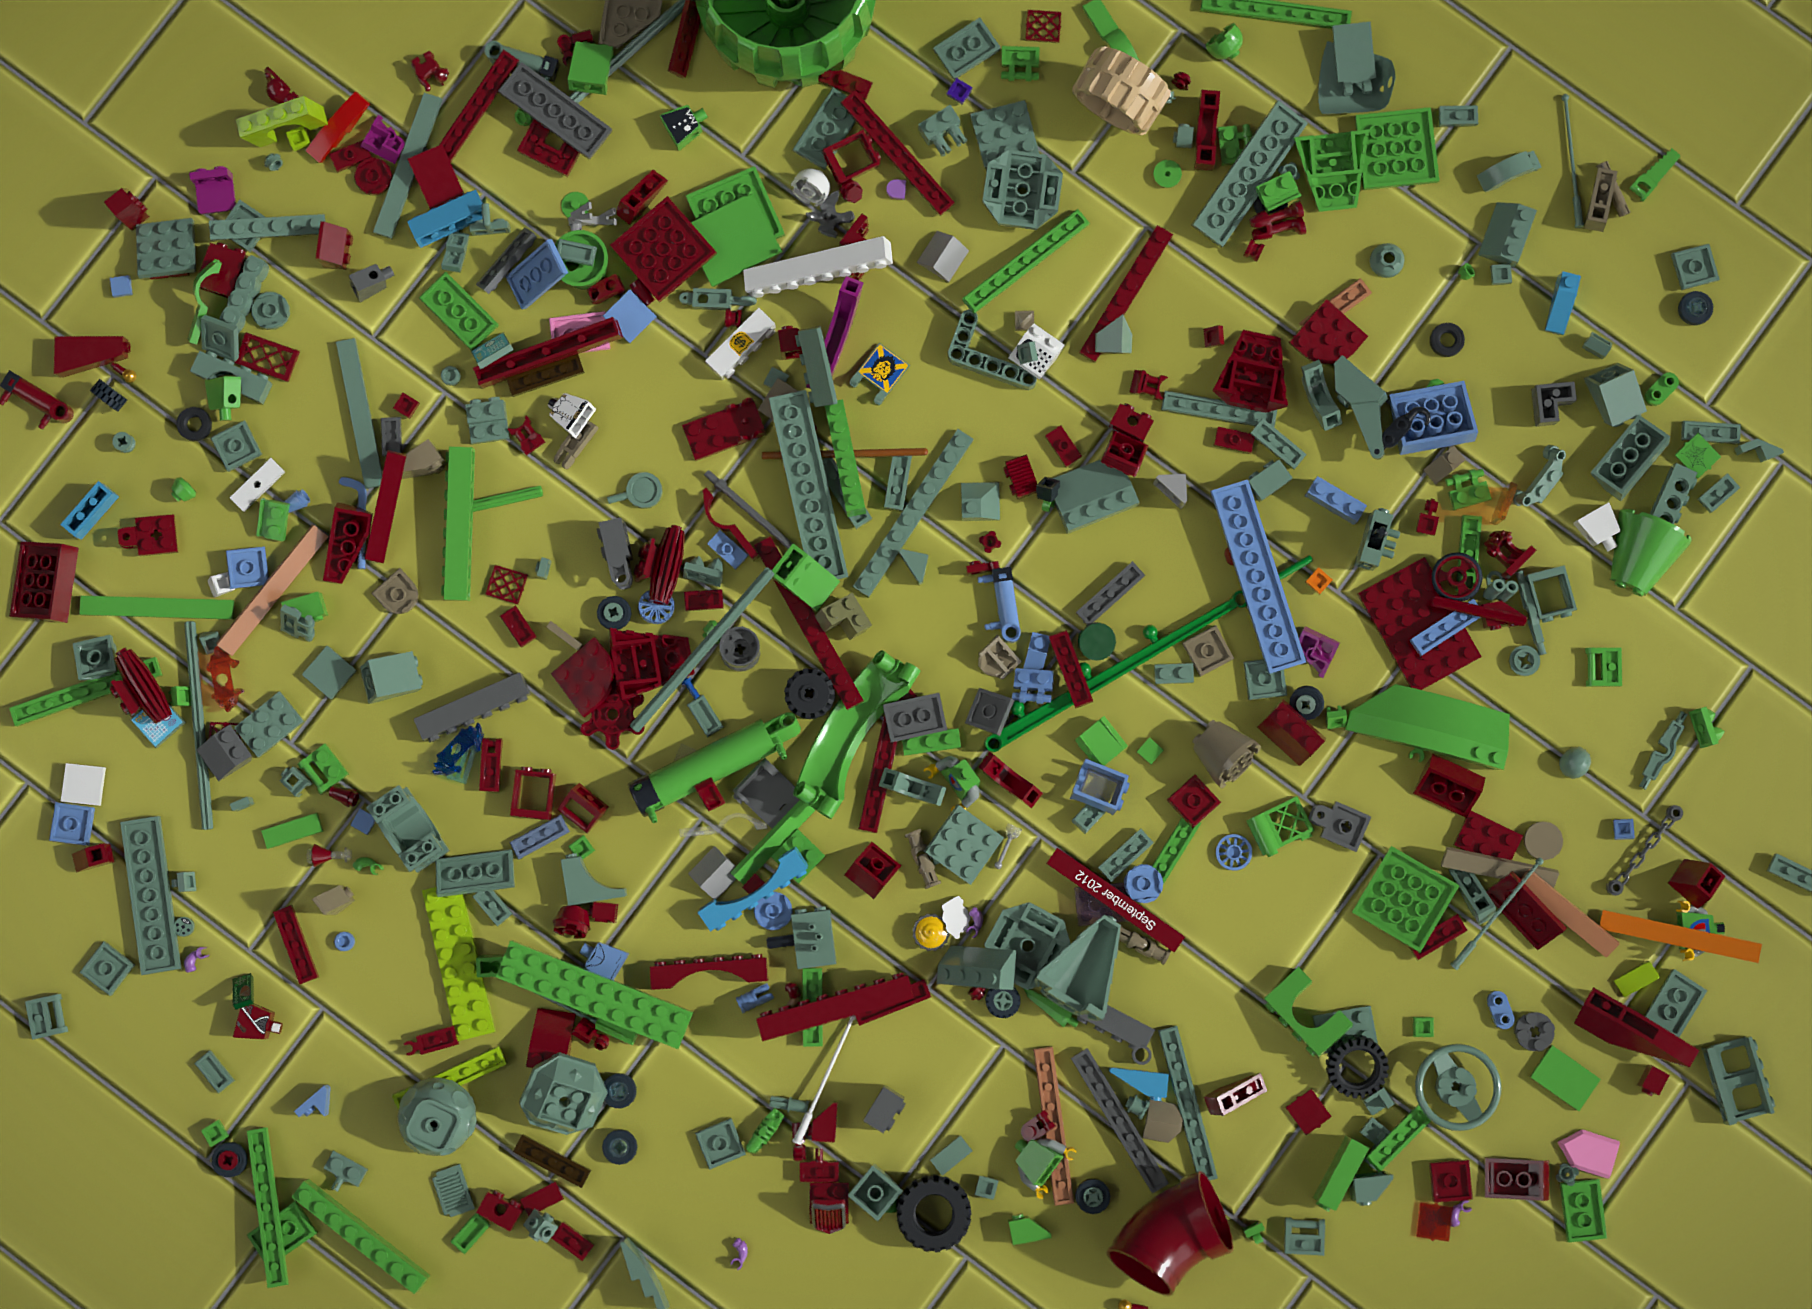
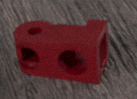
M613 274L587 289L593 305L626 292L617 274Z

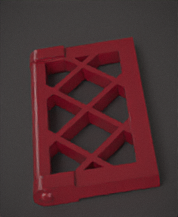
M246 332L239 349V358L235 361V364L289 382L300 351ZM250 339L259 342L260 345L250 349ZM264 345L277 348L278 351L268 355ZM262 347L265 357L256 361L252 351ZM281 352L291 353V358L285 361ZM250 353L253 360L252 363L243 361L246 354ZM279 353L283 363L273 367L269 358ZM267 359L271 368L260 367L257 363ZM285 365L286 371L284 375L275 372V369Z

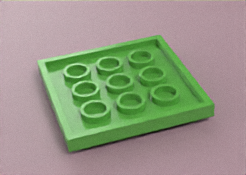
M1431 107L1355 115L1356 131L1370 129L1363 163V190L1431 184L1440 181Z
M755 166L686 195L697 220L752 191L775 238L778 239L785 236Z
M1391 846L1352 913L1420 953L1460 885Z

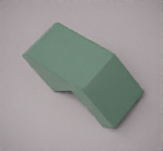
M1758 438L1734 448L1737 456L1755 449L1760 462L1784 453L1783 449Z

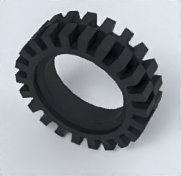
M1353 1035V1038L1346 1036L1344 1041L1338 1040V1045H1333L1331 1047L1333 1051L1328 1052L1327 1056L1329 1059H1326L1325 1063L1327 1065L1326 1072L1333 1086L1340 1093L1347 1097L1351 1095L1352 1098H1357V1096L1366 1098L1365 1094L1371 1096L1373 1095L1372 1091H1379V1085L1385 1084L1384 1078L1388 1077L1387 1070H1389L1388 1059L1381 1047L1371 1038L1367 1039L1363 1035L1361 1037ZM1355 1050L1366 1051L1374 1059L1373 1073L1368 1079L1360 1083L1348 1082L1340 1074L1342 1059L1349 1052Z

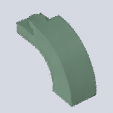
M1525 151L1493 165L1478 174L1477 178L1484 192H1488L1519 176L1537 171L1542 166L1534 151Z
M888 768L884 769L879 783L880 787L941 806L946 788Z

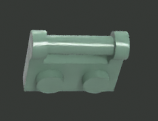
M61 994L25 1001L32 1040L68 1032L60 1001L62 1000ZM48 1002H53L57 1028L52 1029Z
M1285 1217L1284 1253L1324 1256L1325 1219L1311 1221L1292 1220L1291 1217ZM1292 1228L1318 1229V1235L1292 1233Z

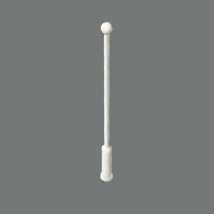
M855 1015L849 1017L850 1020L845 1028V1031L832 1057V1060L828 1066V1069L824 1075L820 1087L815 1095L809 1111L805 1113L803 1120L799 1126V1129L795 1135V1138L792 1140V1142L797 1143L799 1145H801L802 1143L801 1141L813 1116V1109L818 1101V1098L822 1092V1089L826 1083L830 1071L835 1063V1060L839 1054L843 1042L848 1034L852 1022L856 1019Z

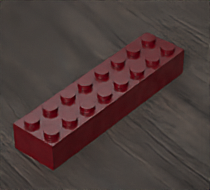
M902 972L892 975L891 980L885 981V978L874 980L873 985L866 986V983L854 986L855 990L849 992L846 988L836 991L835 996L829 997L828 994L816 997L817 1001L811 1003L810 999L798 1002L797 1007L792 1008L790 1004L779 1007V1012L773 1013L772 1010L759 1013L760 1017L756 1018L762 1042L913 999L914 994L909 976H904Z

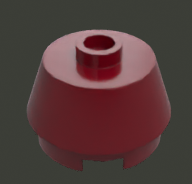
M576 905L562 906L552 921L555 933L564 936V933L574 935V939L586 938L588 931L591 929L588 911Z

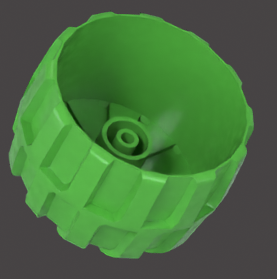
M696 0L697 10L704 31L721 58L734 71L742 68L754 74L758 84L775 88L778 81H791L804 88L818 84V76L830 69L832 71L843 70L854 59L858 44L869 33L876 0Z

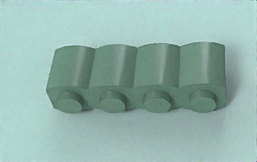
M253 255L246 259L243 273L237 278L235 290L228 298V306L220 316L221 321L237 326L238 333L243 329L246 316L251 312V307L254 303L253 299L260 293L261 282L265 280L269 272V265L264 260Z

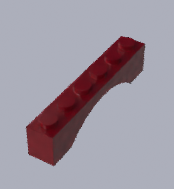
M762 954L751 955V959H743V955L731 956L732 960L724 961V957L712 958V962H705L703 958L693 959V963L685 964V960L674 961V965H666V961L654 962V966H650L651 990L671 989L687 976L705 970L730 972L748 983L769 981L767 957L763 958Z

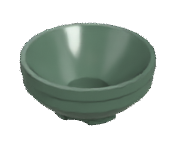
M1384 243L1372 251L1369 262L1375 274L1383 278H1391L1400 273L1405 259L1402 250L1398 246ZM1384 254H1393L1394 262H1385Z

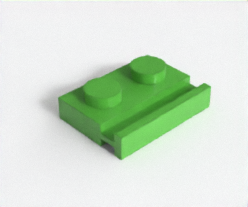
M1290 171L1255 187L1262 204L1266 208V212L1302 196Z
M262 498L260 500L256 536H263L283 542L286 538L290 503Z

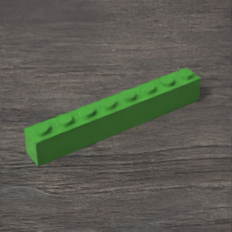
M449 447V451H446L448 470L445 471V481L448 482V489H445L444 499L447 501V508L444 509V520L447 521L446 527L443 529L446 547H443L442 556L445 558V566H442V577H445L444 585L441 586V596H444V600L470 601L475 449L472 447Z
M310 1179L303 1181L293 1194V1199L413 1294L417 1293L431 1276Z

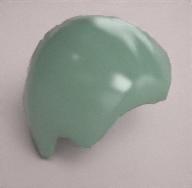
M1580 746L1571 747L1560 758V770L1566 777L1571 779L1580 778L1589 770L1591 757L1586 749Z

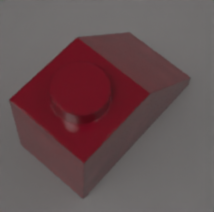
M833 1102L813 1120V1124H809L808 1136H812L811 1141L835 1143L838 1102Z

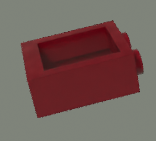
M864 130L823 149L821 152L838 187L848 180H853L877 168L881 164V157L877 150L874 151L871 145L873 143L868 133L865 134ZM860 140L871 164L845 176L833 152Z
M521 766V770L515 769L510 816L551 820L556 774L551 773V769L540 768V772L532 771V767ZM522 776L549 778L546 811L519 809Z

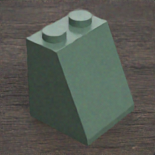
M1617 363L1584 378L1606 424L1618 427L1623 425L1624 421L1636 419L1638 415L1641 416L1642 413L1647 412L1633 369Z
M413 651L370 659L360 667L369 704L414 693L422 688L423 680L422 676L418 674V660L413 655Z

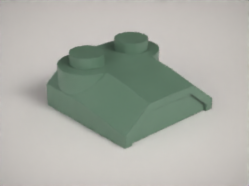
M106 635L73 643L78 680H94L111 676L117 672V664L114 660L117 647L113 642V636Z

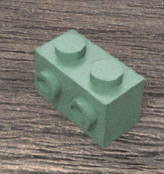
M1271 460L1263 466L1265 470L1261 473L1256 471L1248 477L1252 493L1259 503L1293 478L1280 460L1276 462Z

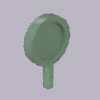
M647 472L638 473L628 481L626 492L608 496V503L611 504L629 499L638 508H651L661 500L663 494L662 485L653 474Z

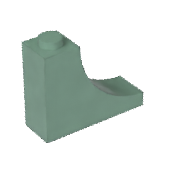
M577 853L565 855L566 859L561 860L568 906L627 896L626 888L608 887L594 879L585 867L582 856L577 857Z

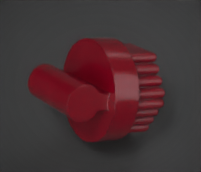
M855 180L846 181L839 189L842 198L847 202L855 204L862 199L863 190Z

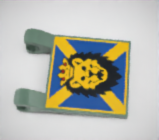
M879 343L857 373L850 379V385L856 388L862 378L866 379L881 390L874 398V403L881 405L910 365Z

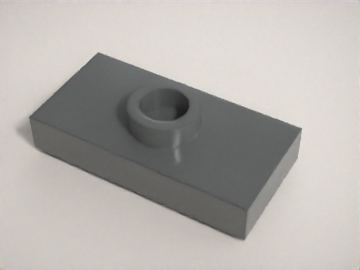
M400 417L381 418L383 457H386L388 450L402 453Z

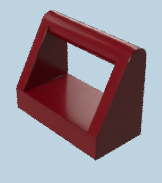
M578 783L570 790L557 810L588 834L609 806L582 784ZM571 799L575 800L594 816L589 825L566 807Z

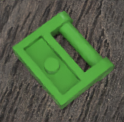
M1585 648V654H1587L1588 659L1586 687H1621L1622 648ZM1595 654H1600L1601 680H1596Z
M325 743L297 764L300 769H304L316 785L320 795L327 792L332 786L349 775ZM314 761L329 780L327 783L324 784L309 765L311 762Z

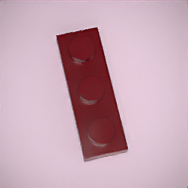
M1456 914L1434 928L1420 953L1411 947L1409 948L1416 960H1419L1468 930L1459 915Z

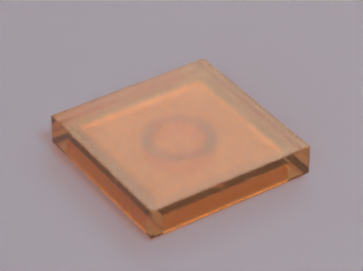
M1510 482L1503 487L1490 521L1491 524L1498 525L1505 520L1518 487L1516 483Z

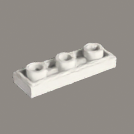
M270 458L230 499L245 512L285 471ZM260 482V487L256 488V484Z

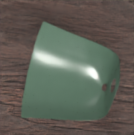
M1327 41L1319 77L1318 102L1321 113L1373 112L1385 108L1389 104L1396 78L1393 62L1386 57L1374 54L1376 79L1371 80L1372 92L1370 94H1363L1362 83L1352 84V96H1344L1343 83L1337 84L1334 44ZM1392 76V84L1390 88H1388V82L1390 77ZM1382 86H1384L1383 92L1380 91V88Z

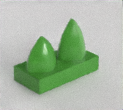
M1707 707L1689 711L1700 748L1718 744L1725 731L1721 728L1713 727L1712 721L1716 713L1707 709Z

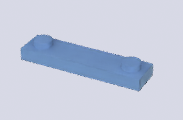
M1474 599L1468 602L1470 604L1478 605ZM1454 611L1409 641L1419 656H1422L1480 617Z

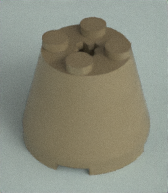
M1212 720L1206 726L1207 730L1202 735L1198 734L1192 742L1195 744L1193 750L1213 781L1220 788H1224L1226 782L1231 781L1233 783L1252 764L1253 754L1259 753L1261 746L1252 738L1224 723Z

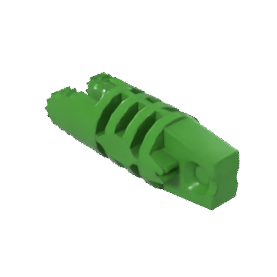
M774 1108L762 1120L746 1145L748 1152L758 1153L759 1149L764 1144H767L785 1116L782 1112Z

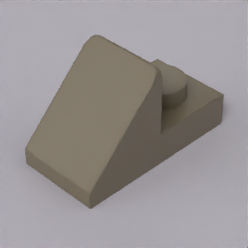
M1453 445L1423 471L1436 485L1466 459Z

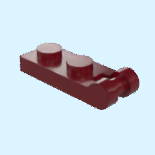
M483 737L479 791L500 792L502 738L489 740V738ZM489 747H494L495 753H488Z

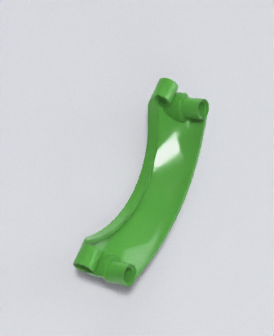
M884 650L876 653L874 658L853 681L864 702L847 711L842 700L839 699L812 744L793 790V795L823 816L832 819L844 800L848 770L861 741L872 725L884 713L883 705L896 702L907 694L921 670L908 662L904 664L900 660L894 659Z

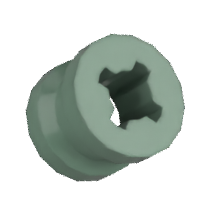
M125 432L117 433L112 440L114 447L123 453L133 451L136 445L135 439Z

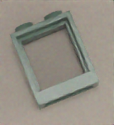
M1565 565L1525 576L1539 620H1542V623L1553 621V617L1558 615L1561 618L1572 616V612L1577 610ZM1558 576L1566 608L1542 614L1533 582Z

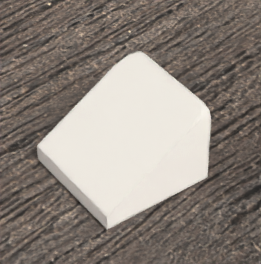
M228 572L211 576L208 579V584L214 598L235 590L230 589Z

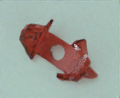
M215 646L214 654L211 655L206 666L207 671L211 672L215 692L211 697L215 699L220 708L230 712L232 708L236 707L239 694L245 692L242 688H237L234 691L230 665L232 668H236L239 661L231 659L227 652H223L220 647ZM225 674L228 681L225 683V686L221 687L217 683V676Z

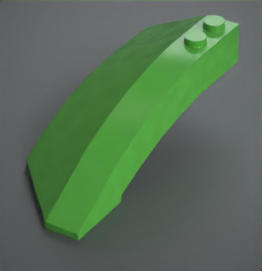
M1394 684L1387 690L1349 711L1345 730L1444 755L1493 770H1504L1509 748L1510 714L1455 698Z

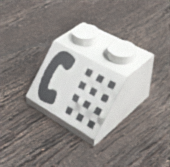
M1033 323L1017 345L1035 341L1038 360L1020 365L1017 346L1010 354L1009 359L1040 380L1057 359L1064 344Z

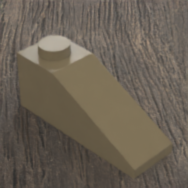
M1598 168L1584 226L1585 229L1604 231L1618 171Z
M339 885L312 899L323 915H337L355 901L352 897L354 894L348 886L344 887V885Z

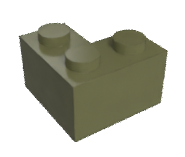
M853 593L824 607L815 615L824 632L840 624L849 640L866 632L872 626Z

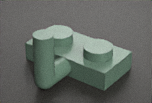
M488 203L481 204L483 220L469 224L470 232L473 236L511 233L508 221L494 219L493 222H490Z

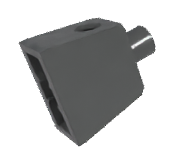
M374 264L350 274L349 279L351 288L359 302H362L387 288L386 280L395 275L390 266L380 270L378 265Z

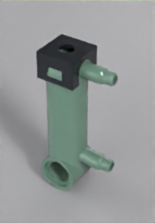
M490 41L486 44L484 51L492 64H494L504 49L520 61L516 68L522 62L548 82H555L560 67L558 59L546 55L541 57L501 45L498 41ZM494 50L500 51L496 56L491 55Z

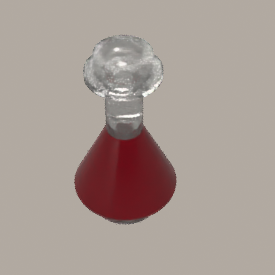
M314 844L312 848L307 850V862L312 863L314 867L331 859H344L345 863L352 860V850L348 849V847H345L344 851H330Z

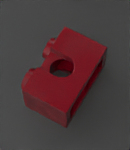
M1120 403L1109 427L1126 436L1144 442L1154 422L1151 419L1152 416L1145 412L1139 414L1134 411L1135 408L1127 403L1124 405ZM1131 417L1135 418L1137 420V425H1129L1127 419Z
M489 1190L476 1213L507 1231H512L524 1211V1208L520 1207L522 1204L514 1199L508 1201L503 1198L505 1194L499 1190ZM498 1204L505 1205L506 1212L504 1214L497 1211Z

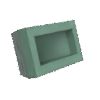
M901 549L899 551L901 558L918 584H923L929 555Z

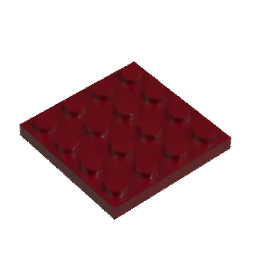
M668 196L610 244L612 249L659 303L717 254L714 248Z

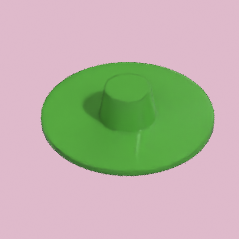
M1163 160L1156 165L1153 175L1157 184L1170 188L1179 183L1182 171L1176 162Z
M571 192L562 200V211L569 218L571 217V212L588 203L589 200L583 193Z

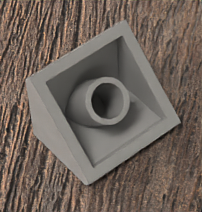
M937 231L917 263L949 282L969 250L954 236Z
M1186 474L1158 475L1153 484L1175 505L1182 509L1187 502Z
M714 846L688 875L708 895L717 900L736 880L730 873L736 866Z

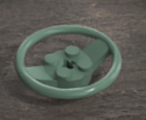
M1450 1044L1436 1049L1424 1059L1416 1075L1415 1093L1421 1110L1433 1123L1448 1130L1465 1131L1480 1126L1492 1116L1500 1101L1501 1080L1496 1066L1485 1053L1469 1045ZM1465 1052L1480 1059L1488 1068L1493 1080V1096L1484 1113H1482L1475 1098L1477 1088L1474 1077L1464 1068L1457 1067L1448 1053ZM1432 1062L1437 1074L1435 1086L1437 1096L1442 1102L1456 1107L1468 1122L1453 1123L1446 1121L1429 1108L1423 1093V1080ZM1453 1082L1460 1084L1458 1091L1451 1089Z

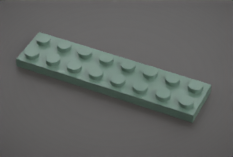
M1279 100L1276 101L1194 220L1192 226L1218 246L1223 247L1258 197L1255 187L1269 181L1295 143L1294 137L1300 136L1308 122Z
M161 816L120 822L141 975L182 969L174 925L175 917Z

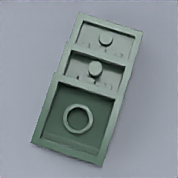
M628 1237L624 1238L620 1245L631 1281L640 1279L645 1298L653 1295L657 1309H669V1302L655 1271L637 1246Z

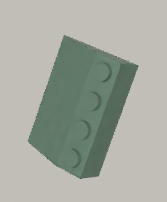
M1101 459L1052 478L1060 480L1058 496L1054 499L1067 534L1134 508L1140 503L1128 475L1115 468L1107 467L1101 463Z

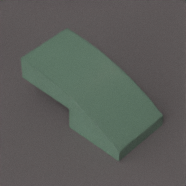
M454 232L449 235L446 243V252L441 264L442 270L461 272L467 251L469 234Z

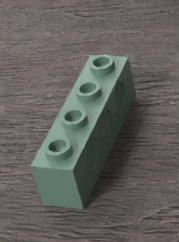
M1678 463L1672 465L1649 514L1659 518L1663 517L1666 521L1677 524L1682 515L1680 510L1689 500V490L1693 489L1697 483L1695 478L1697 472ZM1675 483H1679L1682 486L1681 492L1675 489ZM1667 500H1671L1674 503L1673 509L1667 506Z

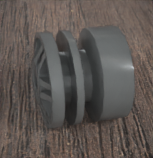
M743 626L733 627L723 634L719 643L720 654L724 664L729 669L737 672L747 671L758 663L760 643L752 630ZM738 647L744 650L742 655H739V652H737Z

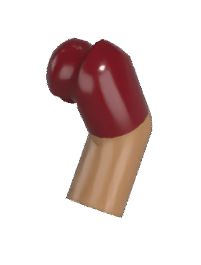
M789 982L785 985V991L788 992L790 997L787 1005L791 1004L793 1008L797 1007V1003L801 1000V993L795 983Z

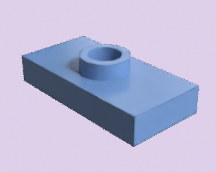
M721 530L707 543L735 570L748 557V554Z

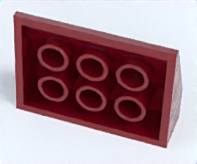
M21 542L9 617L67 623L79 548L60 543Z

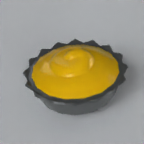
M935 913L920 916L912 929V937L915 939V943L921 949H926L927 951H936L938 948H942L950 936L946 931V924L942 916H937Z

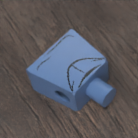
M598 942L595 948L585 943L580 950V954L589 958L585 964L587 969L612 980L615 979L630 954L602 942Z

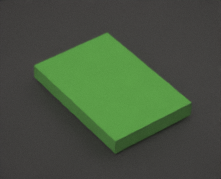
M1550 1045L1529 1076L1577 1111L1581 1110L1601 1080L1553 1045Z
M1600 1179L1575 1181L1573 1186L1560 1182L1567 1242L1607 1239Z
M294 1201L279 1212L286 1256L318 1232L297 1201ZM258 1226L248 1233L247 1237L264 1261L260 1228Z

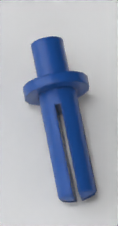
M686 677L681 684L687 687L694 699H697L700 695L691 683V677Z

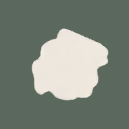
M959 896L942 905L944 911L942 919L946 924V931L956 939L960 937V932L966 931L970 921L968 910L963 906V899Z

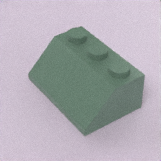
M1497 202L1478 255L1501 264H1511V267L1514 268L1519 262L1537 210L1522 204Z

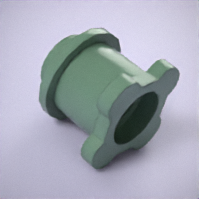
M1138 1095L1130 1096L1125 1105L1128 1108L1127 1112L1138 1115V1118L1141 1120L1150 1102L1137 1098Z

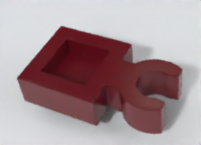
M969 562V565L966 566L967 576L999 568V562Z

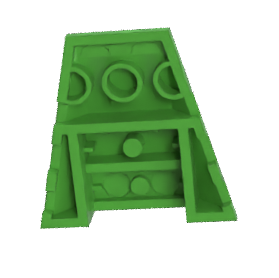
M1370 129L1294 137L1319 212L1357 208L1364 156L1366 154V144Z

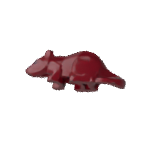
M268 66L264 69L267 79L266 92L273 102L281 104L299 98L294 91L292 93L289 92L291 90L289 86Z

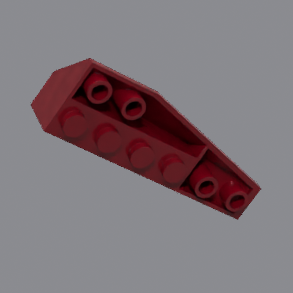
M1594 987L1574 1022L1575 1025L1608 1044L1689 1068L1700 1051L1657 1023Z

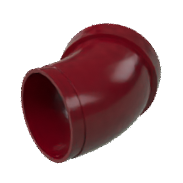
M1202 1171L1181 1178L1179 1184L1158 1194L1143 1205L1122 1227L1106 1253L1111 1262L1135 1282L1158 1294L1172 1296L1176 1286L1179 1285L1184 1276L1196 1264L1208 1257L1213 1260L1232 1253L1233 1239L1217 1193L1208 1177Z

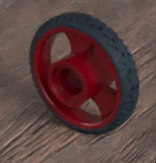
M1450 553L1440 558L1435 564L1432 571V584L1435 591L1441 597L1463 602L1472 598L1479 591L1482 584V570L1473 557L1465 553ZM1461 560L1460 567H1453L1448 572H1444L1441 569L1448 561ZM1473 568L1476 580L1472 589H1469L1465 585L1467 581L1466 571ZM1454 573H1460L1463 578L1460 582H1454L1451 576ZM1448 581L1450 586L1458 588V595H1451L1445 592L1439 583Z

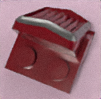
M810 1183L809 1219L814 1229L831 1234L844 1229L846 1224H849V1183Z

